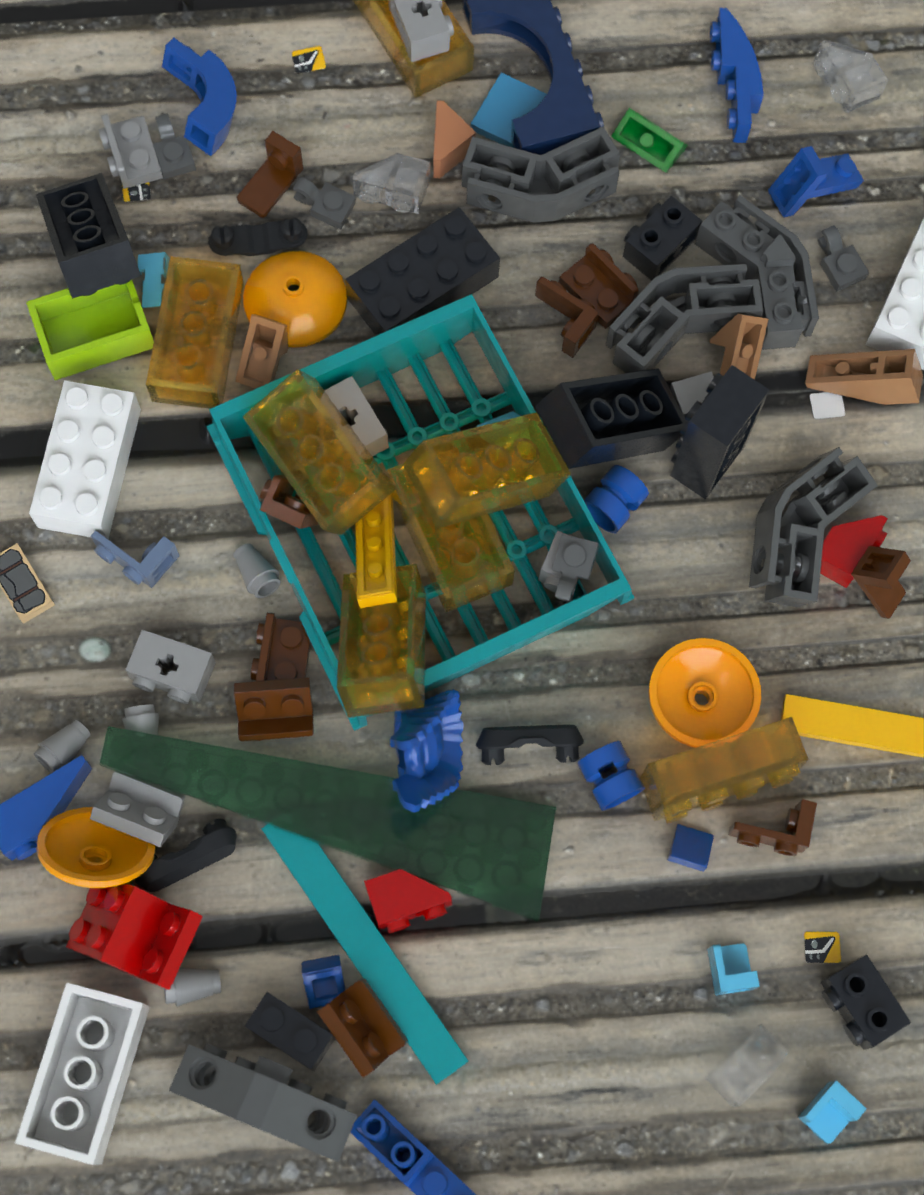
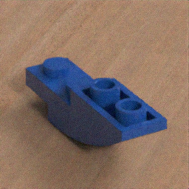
M719 8L717 20L712 21L710 25V42H715L716 50H712L711 70L717 71V84H726L725 97L726 100H731V108L727 111V129H732L733 143H746L752 126L751 114H758L764 96L762 77L756 55L746 33L727 8Z
M375 1099L354 1122L350 1133L415 1195H476Z

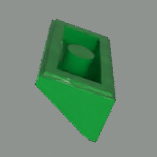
M628 108L611 135L613 139L665 173L669 171L688 146L631 108Z

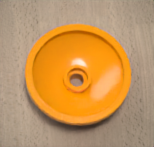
M287 251L267 258L253 270L244 288L243 304L249 323L251 315L256 314L287 324L288 347L300 348L314 345L326 339L337 329L346 312L347 293L341 274L329 261L310 252ZM291 285H297L299 286V289L296 291H290L288 290V287Z
M690 639L670 648L657 662L649 682V702L656 721L668 735L690 747L713 749L733 743L749 730L758 715L761 705V685L757 672L751 662L735 647L715 639ZM695 695H704L707 698V704H698L695 700Z
M82 807L63 812L50 819L39 832L37 855L41 864L60 880L83 888L102 889L125 884L142 875L150 867L155 855V845L91 820L93 807Z

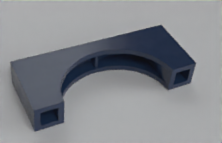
M462 0V10L472 35L490 33L516 39L538 55L549 73L551 86L541 103L529 113L512 120L511 141L514 148L543 155L604 127L600 112H595L592 106L593 95L589 85L584 86L582 81L581 63L578 58L574 59L572 56L570 36L568 32L563 33L562 19L559 8L553 7L551 0Z

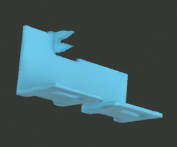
M166 252L138 255V269L141 276L142 272L145 274L142 289V308L162 306L167 314L171 316L172 292L164 283L161 284V275H164L169 285H173L174 263ZM162 289L164 290L163 301H162Z

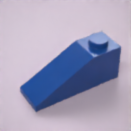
M83 755L0 804V849L3 855L11 861L16 858L23 860L33 855L37 851V839L42 827L50 819L66 810L92 770L91 765Z

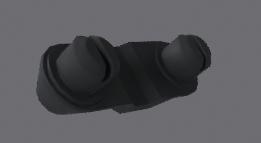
M287 218L283 221L266 222L262 225L216 226L211 231L208 244L215 254L221 256L266 255L279 250L294 249L301 246L307 239L308 231L306 226L297 218H292V220Z
M576 725L483 728L476 746L482 749L481 761L485 765H491L493 758L496 765L502 764L505 761V748H520L524 744L537 743L542 747L555 746L556 759L559 762L566 763L567 756H569L570 762H576L580 758L579 746L584 743V739Z
M214 819L215 823L213 825L208 822L203 829L205 835L191 841L188 847L178 852H169L157 858V855H154L150 867L142 875L134 879L135 883L148 892H157L231 855L236 846V830L232 827H227L224 819Z

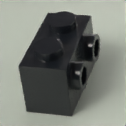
M670 196L663 204L657 203L649 211L646 217L647 220L640 227L638 225L633 226L624 238L623 258L651 281L656 276L661 275L697 239L702 223L699 217L673 196Z
M867 954L820 982L825 989L822 991L824 1000L834 1012L837 1010L840 1012L847 1023L843 1026L847 1036L854 1045H861L863 1050L873 1048L911 1023Z

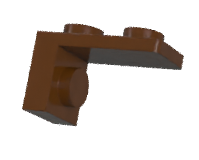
M274 131L265 139L268 159L237 196L239 204L262 218L266 217L303 171L301 148Z
M541 276L536 284L535 296L570 318L561 332V336L564 337L562 352L574 358L596 328L599 312L595 310V307L589 301L583 298L578 299L568 293L559 282L549 281Z
M869 546L851 575L880 616L890 619L906 593L898 580L911 560L905 551Z
M802 799L795 806V809H789L785 830L790 831V835L740 822H734L731 825L728 835L737 837V843L745 846L759 847L760 843L774 846V852L796 856L797 852L802 853L809 847L817 803Z

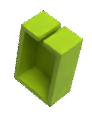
M132 280L126 284H115L100 289L90 296H79L72 299L67 288L26 302L46 363L55 381L156 348Z

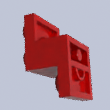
M126 883L111 888H90L83 912L70 929V939L66 948L96 959L133 977L170 990L203 916L192 910L170 904L136 886Z

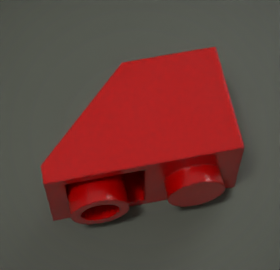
M879 515L832 526L823 541L820 574L847 588L854 579L851 573L868 547H880L888 533L884 532L882 528L888 518Z
M402 869L364 881L379 930L387 928L389 933L411 926L409 920L423 915L425 920L447 914L446 907L452 906V898L449 892Z

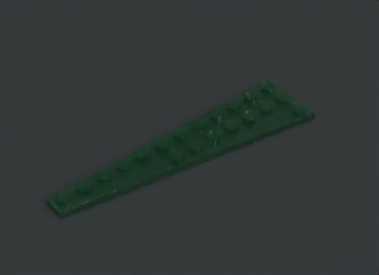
M110 726L107 728L100 759L102 767L150 784L159 785L178 794L182 793L199 799L206 804L227 809L251 820H258L272 825L279 830L363 860L376 862L383 867L392 870L402 869L431 884L457 891L456 893L477 898L529 919L538 921L540 918L556 807L456 789L453 793L450 792L449 796H444L442 801L436 800L435 805L428 804L426 809L420 808L419 811L413 813L406 810L400 803L397 791L393 790L392 781L396 779L393 777Z

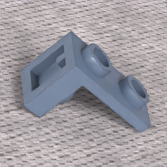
M96 530L91 535L96 545L95 553L109 564L115 560L123 566V574L137 585L144 582L150 588H153L180 556L175 544L163 536L158 543L153 542L147 547L142 555V562L139 563Z

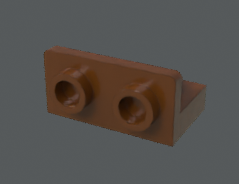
M593 243L586 247L585 256L559 277V283L571 295L578 299L583 298L595 307V310L599 312L597 321L605 329L635 300L639 292L635 279L629 273H623L614 264L610 254L604 249H599Z
M294 474L275 475L272 480L268 479L260 494V499L263 500L260 507L261 511L299 529L319 524L323 511L314 507L316 502L300 494L292 496L299 480L298 476Z
M267 612L265 623H259L256 643L261 645L260 658H253L251 680L268 681L306 678L311 642L302 623L299 621L276 619L275 613Z
M309 677L234 683L239 741L298 738L314 734L313 704Z
M364 978L355 982L317 1011L363 1078L373 1072L390 1055L408 1042L401 1029Z

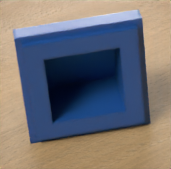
M677 824L667 861L704 872L708 866L714 835Z
M339 955L302 962V976L309 1009L325 1006L334 997L346 990Z

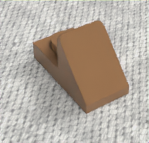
M256 314L251 315L235 382L256 389L275 380L280 357L288 351L287 324Z
M737 314L709 340V343L725 347L720 370L721 375L724 376L731 365L755 380L768 318Z

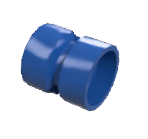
M613 465L600 480L603 485L602 488H593L584 499L596 524L613 534L617 533L630 518L629 511H636L649 494L645 484L634 473L619 465Z
M615 741L600 747L577 763L586 782L594 783L595 787L592 793L601 811L613 808L633 798L645 789L636 769L628 768L627 764L630 758L621 741ZM616 767L618 772L605 779L603 778L602 773Z

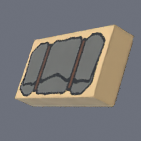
M18 543L0 553V587L21 622L24 624L55 606Z

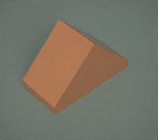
M437 101L433 178H441L464 160L472 136L476 137V132L444 101Z

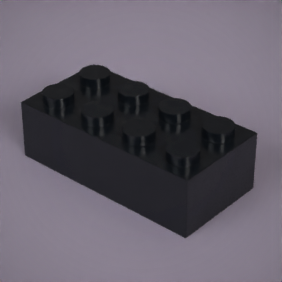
M102 173L36 194L58 263L72 299L79 296H90L100 289L115 284H126L133 278L141 276L130 242Z
M458 207L346 278L347 299L377 336L477 292L499 277L500 257L462 209Z
M731 365L724 376L718 373L706 390L708 394L703 402L696 401L685 417L687 422L680 432L682 436L675 446L677 450L671 458L674 467L670 476L705 500L744 449L769 393L768 388Z
M659 368L563 382L535 406L567 469L665 451L681 438L680 432L687 422Z

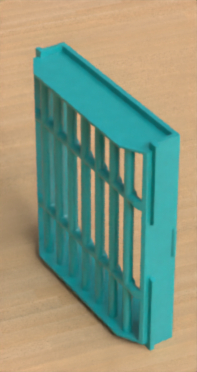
M472 294L209 409L213 424L206 426L257 533L267 536L281 568L300 603L303 612L299 619L354 731L368 725L367 717L395 708V705L398 703L412 700L573 624L615 599H618L620 605L634 599V595L631 592L632 588L566 469L541 417H538ZM471 332H473L505 391L487 400L482 398L454 345ZM443 352L471 405L470 408L456 414L451 413L424 362L425 359ZM409 366L412 367L439 419L438 422L425 428L418 426L392 376L393 373ZM353 376L359 388L379 380L407 436L392 443L388 442L389 448L353 467H350L344 457L341 459L343 465L327 472L322 471L296 416L314 408L316 409L314 395ZM512 404L517 414L530 422L535 449L572 516L571 519L556 526L550 525L517 461L503 466L538 531V534L523 541L518 540L459 429L475 420H479L480 424L494 418L491 413ZM280 423L284 424L310 477L309 480L296 485L292 496L300 494L307 497L315 492L318 493L355 569L356 537L330 486L350 477L358 495L373 493L363 471L383 463L441 579L426 586L420 585L395 536L396 570L408 594L398 598L397 602L374 606V610L356 617L311 527L301 529L295 527L342 625L324 632L267 517V513L260 510L263 500H259L230 439L250 436L272 480L275 475H284L263 431ZM326 428V431L330 439H333L330 431L328 430V428ZM444 434H447L506 546V549L491 556L485 554L427 443ZM415 448L474 562L473 564L458 571L453 570L395 456ZM557 531L567 535L580 531L584 539L599 543L595 560L608 584L587 594L580 579H578L573 596L574 600L555 609L541 582L538 581L539 578L527 554L544 546L549 551ZM514 561L541 613V616L524 624L521 623L494 571ZM480 576L509 630L490 640L461 586ZM447 591L476 645L458 655L455 654L428 601ZM413 607H416L443 661L424 671L396 618V615ZM381 622L409 675V678L390 687L362 632ZM348 637L376 692L360 701H357L331 648V645Z

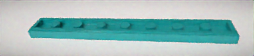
M293 807L261 828L354 966L368 982L408 1040L407 1043L435 1084L438 1085L468 1063V1059Z

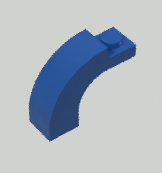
M173 37L165 45L162 68L188 85L201 101L188 115L184 137L212 156L224 143L231 128L237 99L235 83L226 65L211 50H207L202 56H199L193 49L185 46Z

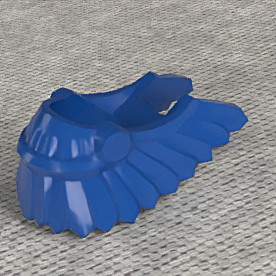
M455 689L444 691L425 701L416 700L412 703L403 702L395 705L394 734L390 737V747L396 748L399 760L397 766L399 777L393 780L392 784L393 790L397 791L400 803L406 810L413 813L419 811L420 808L426 809L428 804L435 805L436 800L442 801L444 796H449L450 792L453 793L459 787L458 781L461 779L459 772L463 770L461 762L463 752L460 744L463 742L461 733L463 732L464 724L460 718L462 714L459 710L461 704L459 700L460 693Z

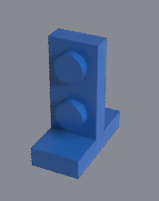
M809 146L800 149L768 189V192L783 218L794 216L807 199L857 189L864 179L848 153L819 159L813 147Z

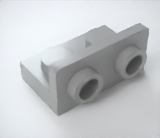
M108 114L102 115L105 128L98 129L104 150L111 148L113 156L107 157L113 178L120 176L124 189L162 179V172L144 115L113 124L110 123Z
M117 769L112 775L108 791L93 806L90 819L161 847L177 827L185 796Z

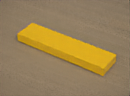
M385 490L355 496L356 578L359 607L366 608L397 602L394 510L391 491Z
M786 694L783 698L780 733L924 758V718Z

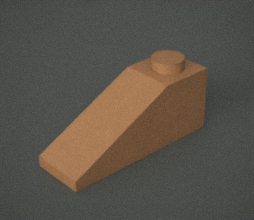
M915 349L810 355L805 384L807 388L883 405L919 403L923 373Z

